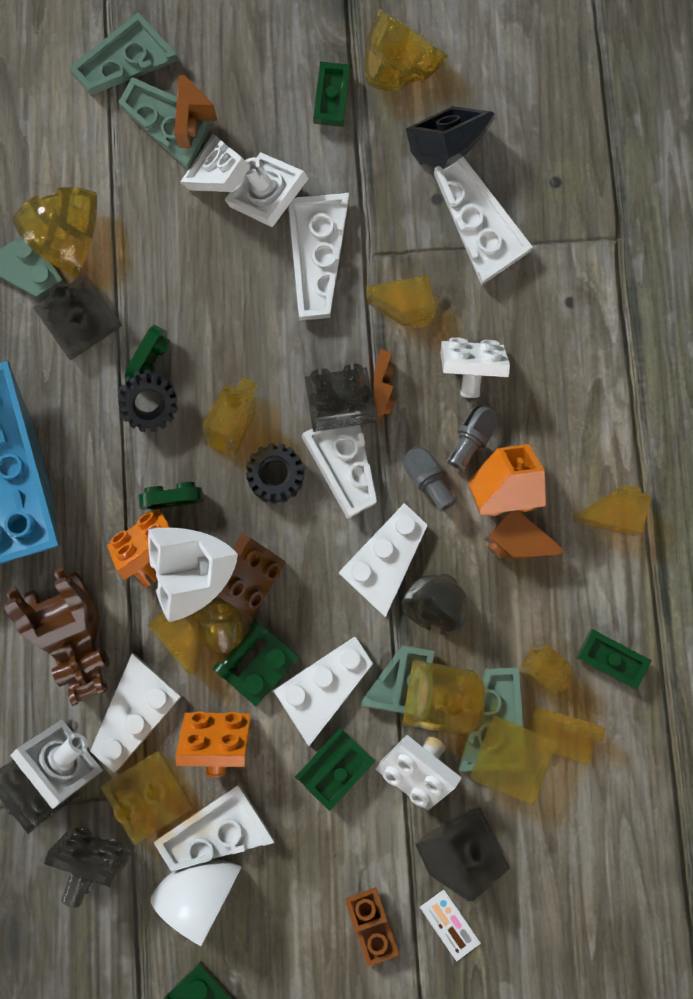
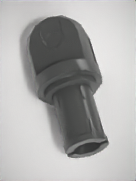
M477 406L469 412L458 430L460 440L447 460L449 465L457 470L465 471L476 450L485 448L498 423L497 414L494 409L488 406Z
M419 447L410 449L403 461L406 473L418 490L427 491L440 512L448 510L457 500L442 481L444 471L426 449Z

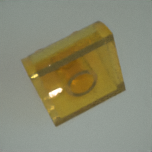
M413 659L402 726L457 735L470 734L478 726L485 706V690L480 676L473 670Z

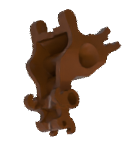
M61 567L54 570V575L57 579L54 582V586L60 595L40 602L35 590L25 593L23 598L18 589L14 587L7 590L6 595L9 601L4 603V609L21 636L55 658L57 666L52 668L53 678L59 687L67 685L69 701L72 706H75L82 700L96 694L105 693L108 686L101 670L109 667L110 661L105 651L102 652L100 648L96 649L95 640L100 616L82 578L77 572L68 575L64 568Z

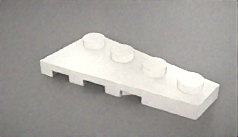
M464 157L445 169H442L440 166L435 168L434 176L481 286L531 252L533 246Z
M349 193L297 197L289 204L299 321L330 318Z

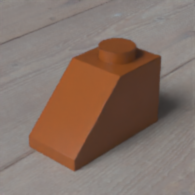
M519 510L509 511L485 538L490 543L487 548L500 559H503L504 556L508 560L551 558L560 555L564 550Z

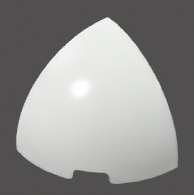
M183 528L148 529L150 566L156 571L158 580L156 593L168 622L177 621L197 612L222 591L236 566L238 554L234 549L211 535Z
M212 859L208 862L173 871L155 889L150 898L151 904L166 923L192 942L201 946L241 866L225 860Z

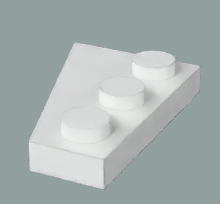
M212 134L180 183L188 190L234 192L244 183V175L250 168V165L217 136Z
M358 406L304 432L301 436L347 519L375 505L377 502L370 465L368 464L365 451L364 435L359 421Z
M404 503L338 573L384 617H386L427 524Z
M356 637L345 642L273 690L308 746L314 741L373 664Z
M132 654L90 750L113 773H116L182 697L179 692L136 654Z
M238 784L158 838L154 844L172 872L225 855L236 854L250 848L275 843V839L241 785Z

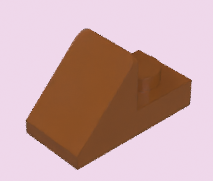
M178 75L174 135L179 148L191 149L192 137H197V120L217 121V116L211 101L185 75Z

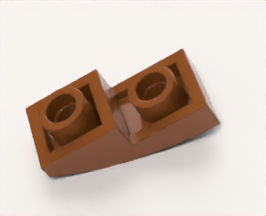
M380 349L377 358L373 382V408L376 421L379 422L383 421L385 414L391 416L397 399L392 396L394 386L383 383L384 381L390 382L395 369V364L391 363L392 353Z
M377 887L345 898L367 967L399 956L400 953Z

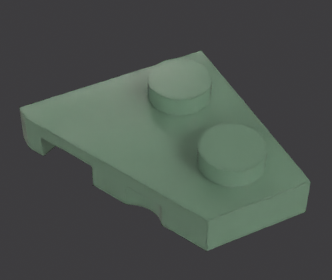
M30 231L0 249V278L12 286L24 290L30 296L41 300L65 284Z
M402 645L362 699L361 706L424 717L435 651Z

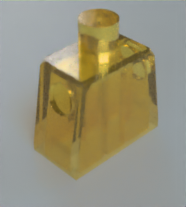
M242 377L236 388L230 385L223 387L202 424L205 445L232 458L235 457L255 415V397L253 395L258 387L255 382Z

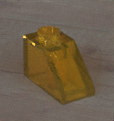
M428 275L366 287L367 303L402 326L411 325L413 328L426 326L430 321L434 320L436 308Z
M623 485L622 488L614 490L575 514L573 522L637 536L644 531L651 495L641 493L642 489L639 487Z
M198 610L185 618L173 622H168L164 612H162L148 624L149 628L189 675L196 674L200 666L203 624L198 619L202 615L201 612Z
M537 644L533 645L519 667V672L548 693L556 695L558 691L563 692L572 679V675L569 673L573 666L548 645Z

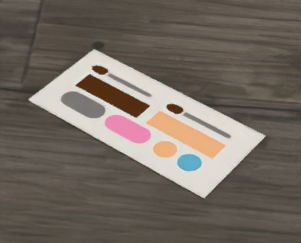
M444 889L420 906V909L456 962L481 944Z

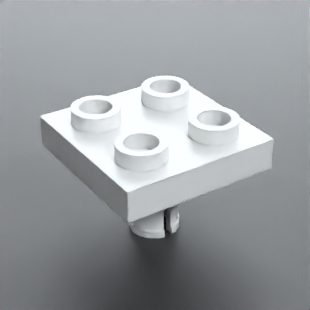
M260 152L256 158L252 157L245 160L250 165V168L244 175L245 181L240 188L230 192L225 201L229 207L273 227L309 178L303 170Z
M450 338L449 341H441L440 354L443 373L463 374L460 395L467 398L480 397L482 376L509 377L510 363L504 345H499L500 343L495 340L468 343V340L463 338Z
M60 720L24 743L10 755L52 809L103 771L87 751L88 743L86 738L79 733H73L63 720Z
M406 735L381 760L375 769L383 775V778L389 784L397 786L409 796L414 804L423 807L427 811L453 791L461 780L458 774L439 760V757L445 751V746L439 739L434 737H428L422 747Z

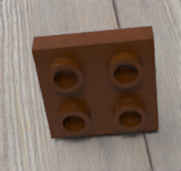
M242 533L233 547L238 554L235 569L217 597L253 617L273 582L279 576L286 561Z

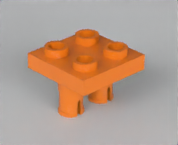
M160 508L154 512H147L138 519L137 524L127 531H120L107 544L110 556L119 575L126 580L134 574L143 587L151 585L147 575L154 583L157 581L156 571L154 568H151L149 563L148 529L172 528Z

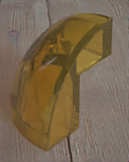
M379 9L365 47V79L369 86L380 90H403L402 86L415 81L423 82L441 67L448 54L410 26L386 11Z
M62 187L58 188L55 194L42 198L36 195L17 210L12 218L13 224L21 238L38 255L54 266L78 276L89 251L95 229L97 194L88 189Z

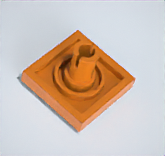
M201 711L185 713L175 755L176 766H206L205 773L212 778L223 776L226 773V767H245L251 726L250 713H205Z

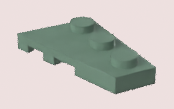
M136 13L70 66L69 70L86 91L93 95L129 81L132 77L136 78L177 62L179 59L177 53L139 13Z
M132 77L118 102L120 108L189 170L214 121L197 120V137H192L191 149L179 148L174 135L177 97Z
M519 667L485 669L459 771L526 768Z

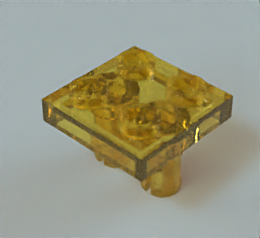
M158 750L101 786L114 810L115 818L121 822L133 845L193 808L191 801L161 750Z

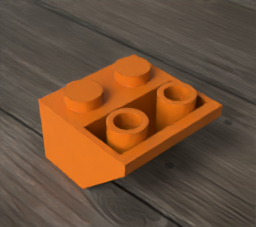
M529 444L497 448L468 480L469 490L480 515L497 516L507 511L519 510L526 512L532 511L536 507L546 506L545 470Z

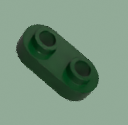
M157 325L149 328L126 368L125 379L128 376L133 378L134 373L137 371L140 374H145L144 370H150L151 374H153L154 366L152 365L158 355L162 356L165 353L170 342L167 338L166 330Z
M195 482L177 483L176 489L164 490L163 486L144 488V493L138 495L139 508L143 510L191 505L204 501L202 487H195Z

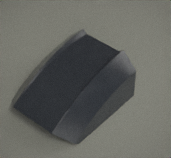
M455 106L445 109L406 128L410 151L420 165L426 163L445 169L466 155L478 143L495 119V114L492 111Z

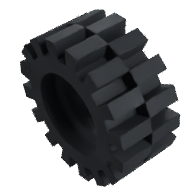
M144 370L145 374H140L137 371L134 373L133 378L128 376L125 379V384H121L119 388L118 403L120 413H122L124 421H128L133 429L137 426L141 432H145L146 428H150L151 432H156L155 427L160 426L163 429L167 427V421H173V413H177L178 409L176 405L178 403L177 396L170 381L166 377L163 378L161 373L155 372V374H151L150 370ZM151 390L159 395L160 404L155 410L144 412L136 407V397L142 391Z
M273 443L268 444V447L265 448L261 446L256 454L252 453L250 456L251 460L246 465V479L253 493L265 502L271 501L276 504L279 501L284 503L290 497L294 498L297 495V491L301 490L304 479V468L299 455H296L292 448H286L284 444L280 443L279 446ZM280 462L286 466L288 475L282 484L270 485L264 480L263 471L269 463Z

